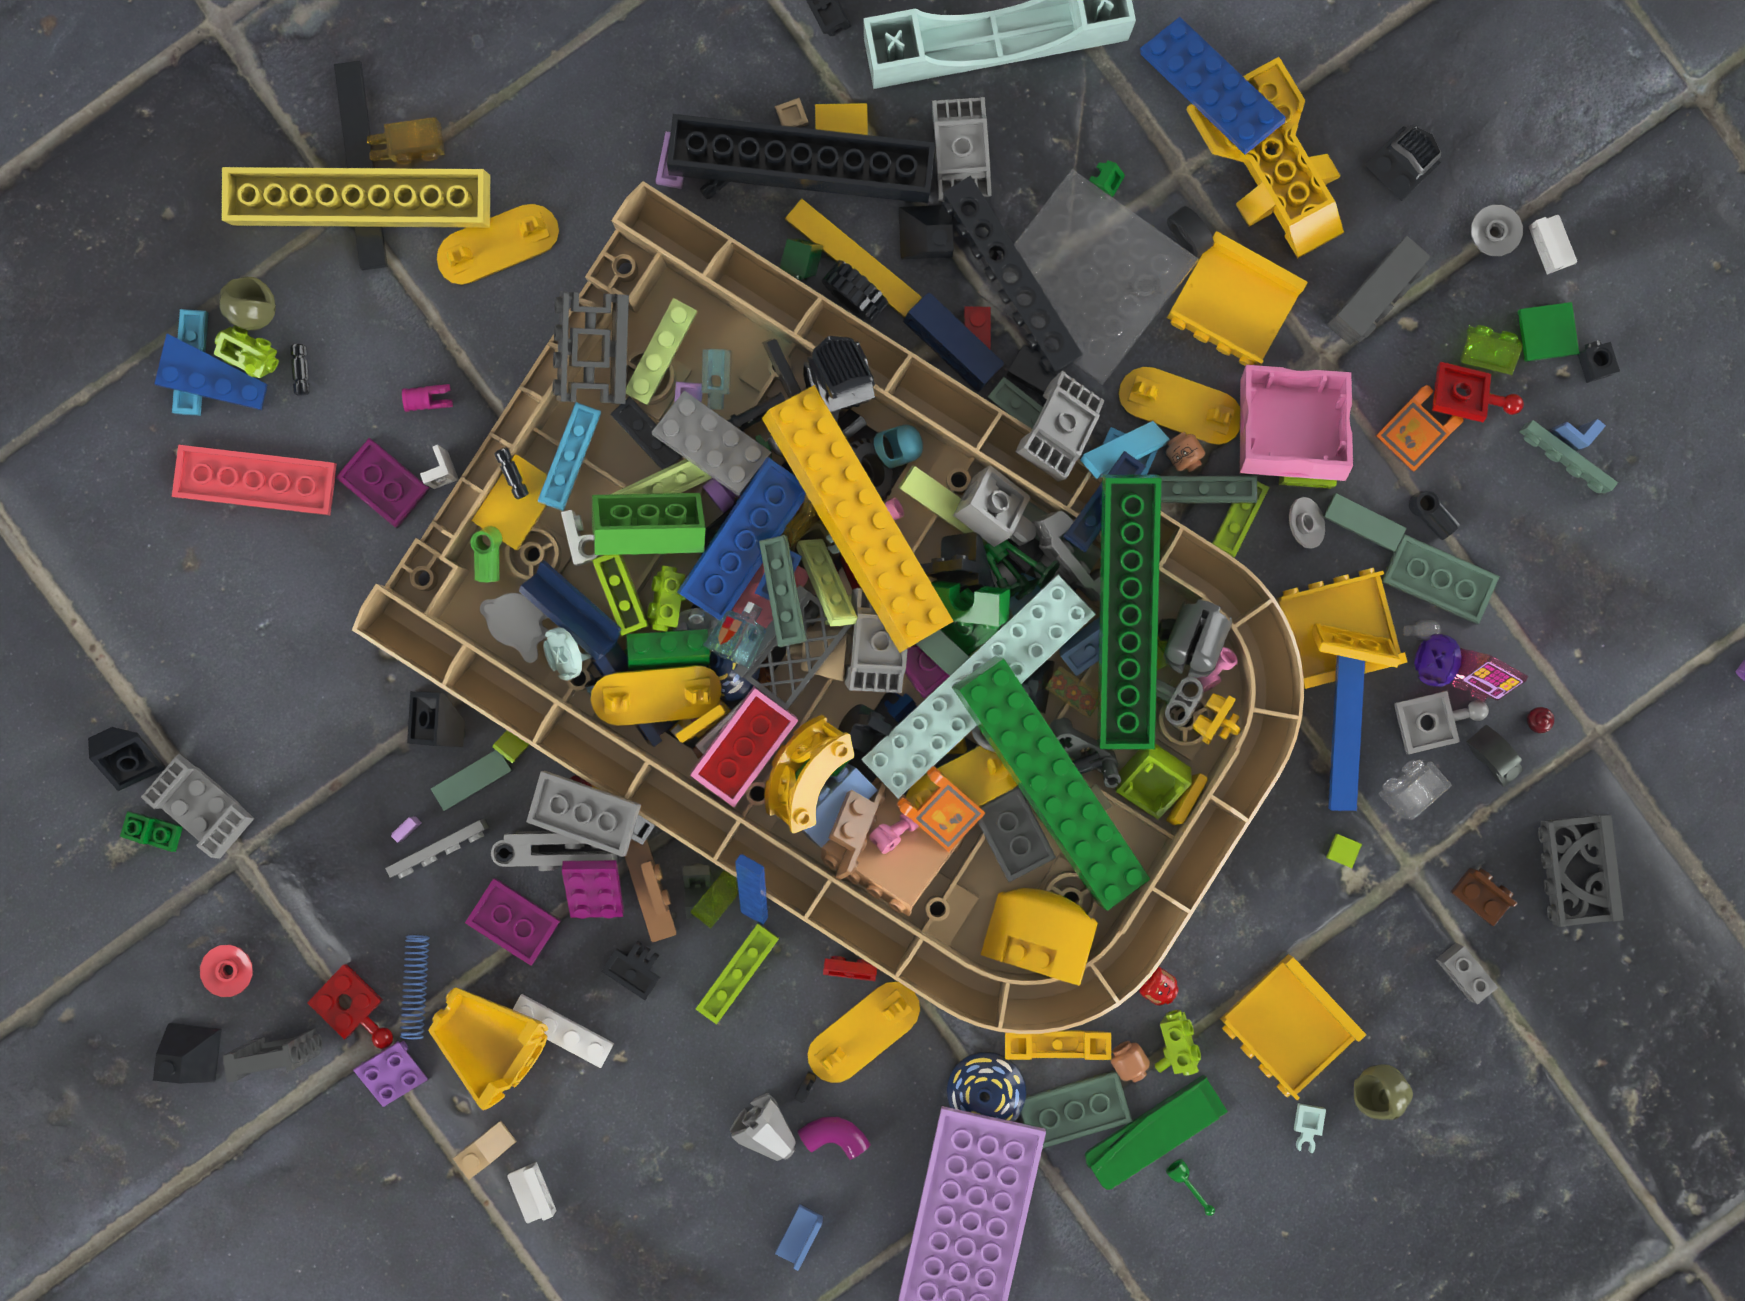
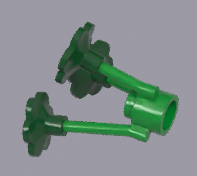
M1007 539L995 547L989 543L984 546L988 563L998 580L996 582L997 586L1010 589V598L1017 593L1015 596L1017 600H1021L1025 595L1032 592L1037 585L1043 589L1052 580L1060 566L1057 560H1054L1048 567L1041 562L1037 563L1013 546ZM1007 550H1010L1034 567V571L1040 574L1041 578L1037 577L1034 580L1028 581L1023 574L1020 575L1008 561L1007 557L1010 553ZM994 561L997 564L1002 562L1016 578V584H1008Z

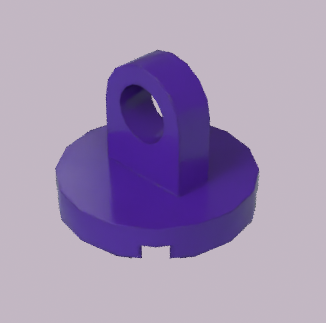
M1433 634L1429 636L1430 638L1427 641L1424 640L1419 645L1414 665L1415 670L1419 672L1420 676L1418 677L1423 683L1429 686L1443 687L1449 684L1455 677L1462 675L1467 665V659L1460 651V647L1455 639L1448 635Z

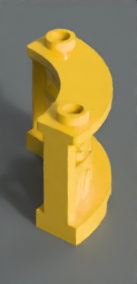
M822 714L812 718L793 732L795 735L785 746L782 745L771 763L773 768L769 780H766L765 783L766 813L770 816L777 815L789 825L792 833H797L816 825V805L823 785L838 767L854 758L850 734L847 732L843 733L829 724L827 718ZM810 759L806 763V765L804 766L796 780L795 772L804 764L806 760Z

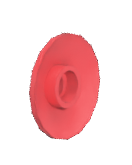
M220 945L211 949L203 957L200 965V978L204 987L219 997H233L243 992L249 985L253 975L249 956L241 948L233 945ZM227 965L233 968L232 974L226 973L225 968Z

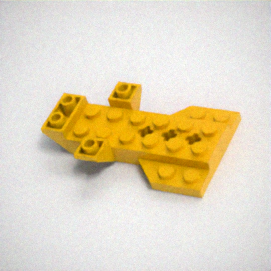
M1277 57L1243 77L1286 117L1285 123L1246 155L1193 104L1187 106L1186 110L1211 153L1244 162L1258 185L1236 203L1248 227L1274 212L1286 233L1284 237L1298 259L1344 233L1335 200L1326 187L1328 183L1338 179L1341 175L1328 154L1308 157L1296 137L1305 99L1280 57ZM1270 147V150L1275 149V155L1268 154L1266 152L1267 148Z

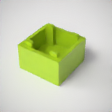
M1155 743V749H1139L1118 772L1121 782L1118 783L1116 792L1159 820L1192 784L1191 767Z

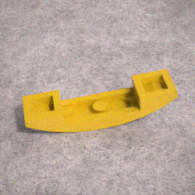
M1062 1030L1042 1034L1005 1032V1059L1084 1058L1085 1060H1111V1032Z

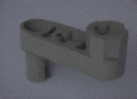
M1063 717L1051 722L1049 726L1070 758L1076 760L1098 751L1100 758L1090 761V764L1101 760L1103 768L1095 770L1102 773L1105 786L1109 788L1118 786V783L1121 782V777L1117 770L1118 761L1112 749H1100L1096 739L1074 729L1071 720Z

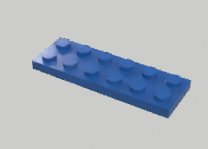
M1181 17L1177 18L1140 48V54L1243 154L1246 155L1285 123L1286 117Z
M767 457L677 593L723 623L763 563L759 541L781 536L807 497L796 476Z

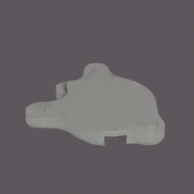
M508 593L494 600H484L480 605V612L485 617L492 636L504 645L516 648L526 662H535L538 658L537 645L547 638L545 634L549 630L542 625V621L548 617L524 595L519 593Z

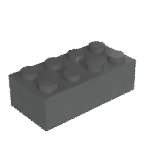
M1406 236L1390 251L1326 325L1349 345L1356 340L1360 343L1376 328L1373 322L1378 323L1392 310L1394 306L1391 302L1395 303L1399 298L1401 299L1411 288L1408 283L1412 284L1427 270L1429 266L1425 263L1431 256Z

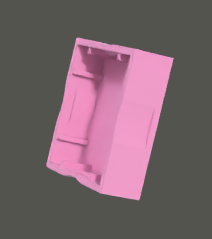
M1246 365L1240 380V473L1346 481L1353 467L1352 431L1349 420L1352 406L1351 372L1325 370L1296 371L1284 367Z

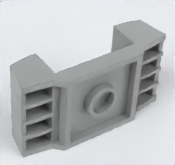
M985 97L932 101L938 200H943L944 191L970 175L984 197H991Z
M1061 371L1049 383L1043 394L1047 401L1032 431L1020 440L1016 449L1017 454L1058 482L1068 477L1075 462L1081 456L1097 423L1104 403L1102 398H1099L1094 392L1089 391L1084 385H1081L1074 378L1065 374L1064 371Z
M1063 511L1047 513L1034 520L1032 523L1036 525V534L1040 539L1039 548L1051 563L1054 560L1059 561L1058 572L1072 588L1080 589L1091 601H1100L1101 568L1095 569L1091 573L1083 561L1078 562L1074 557L1072 546L1066 540L1062 541L1059 538L1070 528L1074 521Z
M862 588L853 589L851 604L858 618L856 624H854L851 664L845 665V685L850 691L902 693L907 649L899 653Z
M180 754L171 761L141 796L153 809L161 808L199 841L196 846L211 858L220 859L255 819L230 794Z

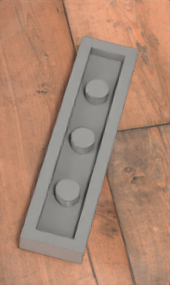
M485 819L479 820L385 869L390 878L398 875L399 879L414 872L412 867L420 863L425 867L437 861V854L445 851L446 855L461 848L459 843L467 839L472 843L484 837L483 831L489 827Z

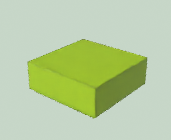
M506 730L494 743L493 748L513 764L530 744Z
M1335 834L1326 858L1353 868L1362 844Z

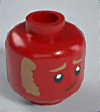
M1158 966L1153 975L1141 986L1139 993L1157 1006L1170 1004L1178 994L1177 980L1172 974Z

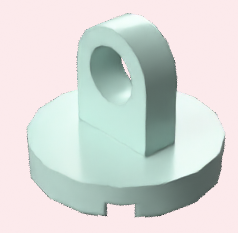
M557 627L546 632L547 640L544 641L543 648L550 668L553 671L557 670L560 673L558 677L565 681L579 676L582 670V661L592 656L587 651L582 654L578 649V643L575 642L571 634L564 628Z

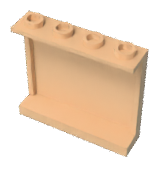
M876 777V779L872 782V785H876L877 783L881 782V780ZM886 786L884 790L886 797L875 813L877 816L876 822L866 835L868 842L863 851L858 855V867L853 875H849L846 878L853 884L859 883L865 887L874 898H881L889 903V906L897 913L903 912L910 916L913 905L951 854L953 852L957 853L960 849L964 836L948 852L921 827H918L914 831L906 830L899 836L901 838L899 844L892 851L883 854L869 839V836L881 824L891 826L900 821V814L902 812L897 806V802L903 797L906 798L905 795L897 798ZM830 839L821 850L823 863L830 869L838 870L846 848Z

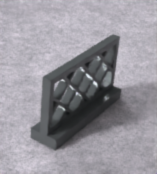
M801 585L797 587L806 636L805 649L807 658L792 660L790 645L786 646L788 661L773 663L772 651L778 646L774 621L772 620L734 670L739 676L745 678L786 711L852 627V624L844 625L838 635L827 636L825 625L827 617H824V610L819 599ZM812 600L819 606L821 618L806 620L804 609ZM821 621L823 637L808 639L806 623ZM827 639H834L828 646ZM824 640L825 652L820 657L811 658L809 642ZM768 657L769 663L763 664V662ZM818 660L812 667L811 661ZM807 661L808 674L805 678L794 679L792 663ZM788 664L790 680L775 682L774 666ZM761 667H770L771 682L761 684L753 678V675ZM795 682H801L795 689ZM791 683L792 695L786 702L777 696L776 685ZM770 685H772V690H773V692H771V691H770L768 688H766L765 686H770Z

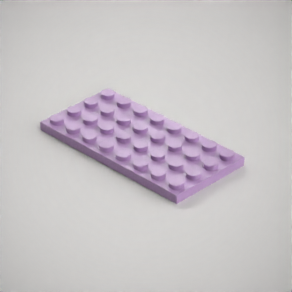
M941 1106L898 1301H1008L1046 1129Z

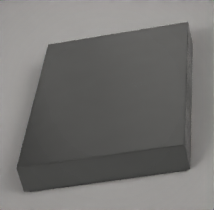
M1018 786L980 806L985 811V814L978 821V824L1008 882L1056 858L1032 809Z

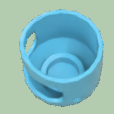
M904 424L877 433L874 438V447L882 462L892 469L918 459L923 451V441L915 427ZM883 435L890 442L894 459H890L886 455L883 446Z

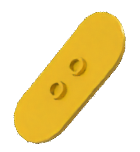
M527 204L491 217L490 228L466 227L450 234L443 240L438 249V268L443 277L451 283L464 285L475 282L549 251L558 238V222L552 212L540 205Z
M1141 367L1132 370L1124 377L1120 384L1119 398L1121 405L1129 414L1148 422L1154 421L1159 426L1179 433L1185 432L1187 435L1193 434L1198 440L1217 445L1231 441L1240 430L1239 404L1233 397L1219 390L1153 367Z
M699 665L617 672L605 675L596 682L591 692V704L594 712L601 720L608 724L619 726L702 717L716 707L721 697L722 687L719 677L713 670Z
M981 746L937 768L979 807L1018 786L997 754ZM926 774L909 788L906 799L918 809L939 786L932 782Z
M888 982L877 987L820 1033L810 1044L807 1054L808 1063L813 1073L820 1079L830 1083H839L851 1078L907 1033L917 1022L920 1006L915 992L900 982Z

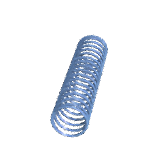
M408 935L406 936L407 939L414 940H405L406 942H420L425 943L427 945L405 946V948H418L427 951L405 952V954H417L426 957L405 958L404 960H415L426 963L416 965L404 964L405 967H421L425 968V970H405L403 972L424 974L425 976L403 978L423 980L425 982L403 983V985H417L425 988L403 989L402 991H415L424 994L415 996L403 995V998H420L423 999V1001H403L401 1002L402 1004H419L423 1005V1007H404L401 1009L422 1011L423 1013L401 1014V1016H416L421 1017L423 1019L401 1020V1022H415L423 1025L415 1027L401 1026V1029H419L422 1031L417 1033L401 1032L400 1037L403 1039H422L424 1038V1036L421 1035V1033H423L424 1030L421 1027H423L425 1024L420 1021H423L425 1019V1017L421 1015L426 1013L424 1010H422L426 1007V1005L423 1004V1002H425L426 999L422 996H425L427 994L426 992L422 991L427 988L425 985L422 984H425L427 982V980L423 978L428 976L426 973H424V971L428 970V968L424 966L427 965L428 962L423 959H427L429 957L428 955L423 953H427L429 951L427 948L424 947L429 945V943L425 941L430 939V937L423 935ZM403 1036H420V1037H403Z

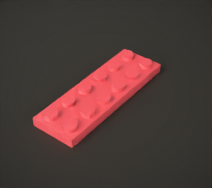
M178 445L172 497L330 516L337 464Z

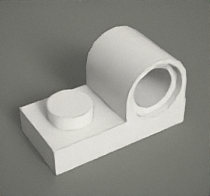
M573 510L561 512L573 564L575 566L593 562V559L603 556L595 555V553L593 555L585 554V544L594 540L591 534L580 535V531L584 530L581 516L576 515Z

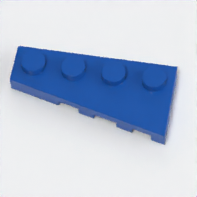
M166 334L155 379L156 386L262 410L268 386L266 383Z

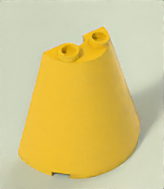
M455 987L446 996L447 1007L445 1010L440 1009L432 1018L433 1023L428 1031L477 1105L482 1110H486L505 1097V1094L502 1092L510 1089L511 1086L515 1088L532 1068L547 1041L548 1036L544 1032L548 1030V1027L537 1019Z

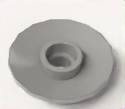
M1490 205L1483 208L1475 215L1471 224V238L1474 245L1482 253L1489 256H1503L1511 253L1519 245L1523 236V225L1520 217L1513 209L1504 205ZM1491 229L1497 230V237H1493L1490 234Z
M1301 497L1296 499L1291 505L1289 512V524L1292 534L1304 548H1315L1321 544L1325 535V521L1322 511L1310 498Z

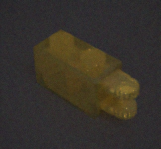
M436 117L384 124L385 133L367 137L368 144L378 145L386 143L387 149L375 150L369 153L370 160L373 161L392 159L397 164H408L412 162V159L422 158L423 160L431 161L438 159L440 155H445L442 128Z

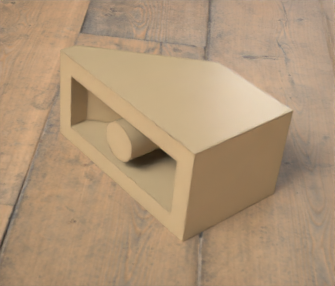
M499 1121L462 1149L453 1160L467 1179L470 1180L517 1141L503 1122Z

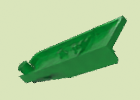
M1203 1074L1088 1149L1085 1153L1086 1164L1092 1169L1103 1188L1107 1190L1113 1189L1217 1121L1219 1117L1228 1111L1207 1077ZM1124 1133L1126 1134L1113 1147L1110 1148V1145L1113 1144L1121 1135H1123Z

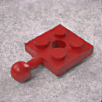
M1440 362L1437 366L1433 411L1484 422L1487 418L1488 404L1502 407L1507 414L1515 415L1523 409L1524 402L1517 394H1509L1503 397L1489 393L1490 373ZM1456 388L1464 389L1468 396L1460 395Z
M343 964L307 1002L344 1040L362 1025L372 1035V1042L377 1048L385 1049L393 1042L392 1032L388 1028H379L368 1017L383 999L347 964ZM343 994H347L351 998L352 1003L348 1009L342 1008L339 1004V999Z

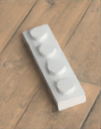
M523 994L520 995L513 1008L517 1012L543 1022L548 1027V1030L544 1032L548 1036L547 1040L599 1068L603 1066L614 1045L613 1042Z

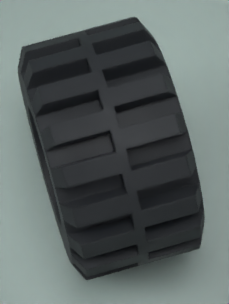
M863 438L850 442L849 445L882 501H885L892 492L890 487H893L894 484L892 476H894L893 470L888 468L879 458L875 451L873 440Z

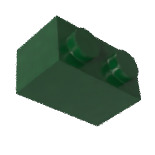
M800 238L787 239L780 269L799 281L801 279L807 280V277L816 276L824 245Z

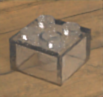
M1411 760L1402 768L1403 773L1399 777H1392L1382 785L1384 790L1379 795L1399 818L1413 820L1447 791L1452 784L1432 761Z

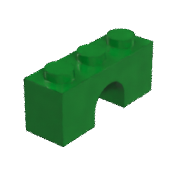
M937 580L931 582L953 621H958V625L973 626L975 623L983 624L985 629H998L999 626L1009 621L1010 589L984 586L974 591V603L971 606L966 604L960 597V583Z

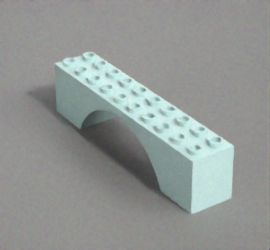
M1031 0L1003 9L965 15H937L925 13L918 9H910L864 18V42L873 88L877 89L1128 41L1136 19L1132 0Z
M1059 574L1056 575L965 663L895 726L889 736H885L861 760L897 798H900L932 766L977 726L952 689V686L994 656L1004 658L1022 684L1096 615L1095 612Z

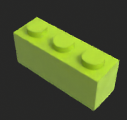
M603 555L593 559V564L616 623L621 627V635L624 636L650 626L623 555Z

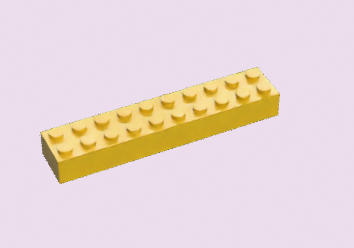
M815 385L769 409L762 417L763 422L899 653L952 623L953 619Z

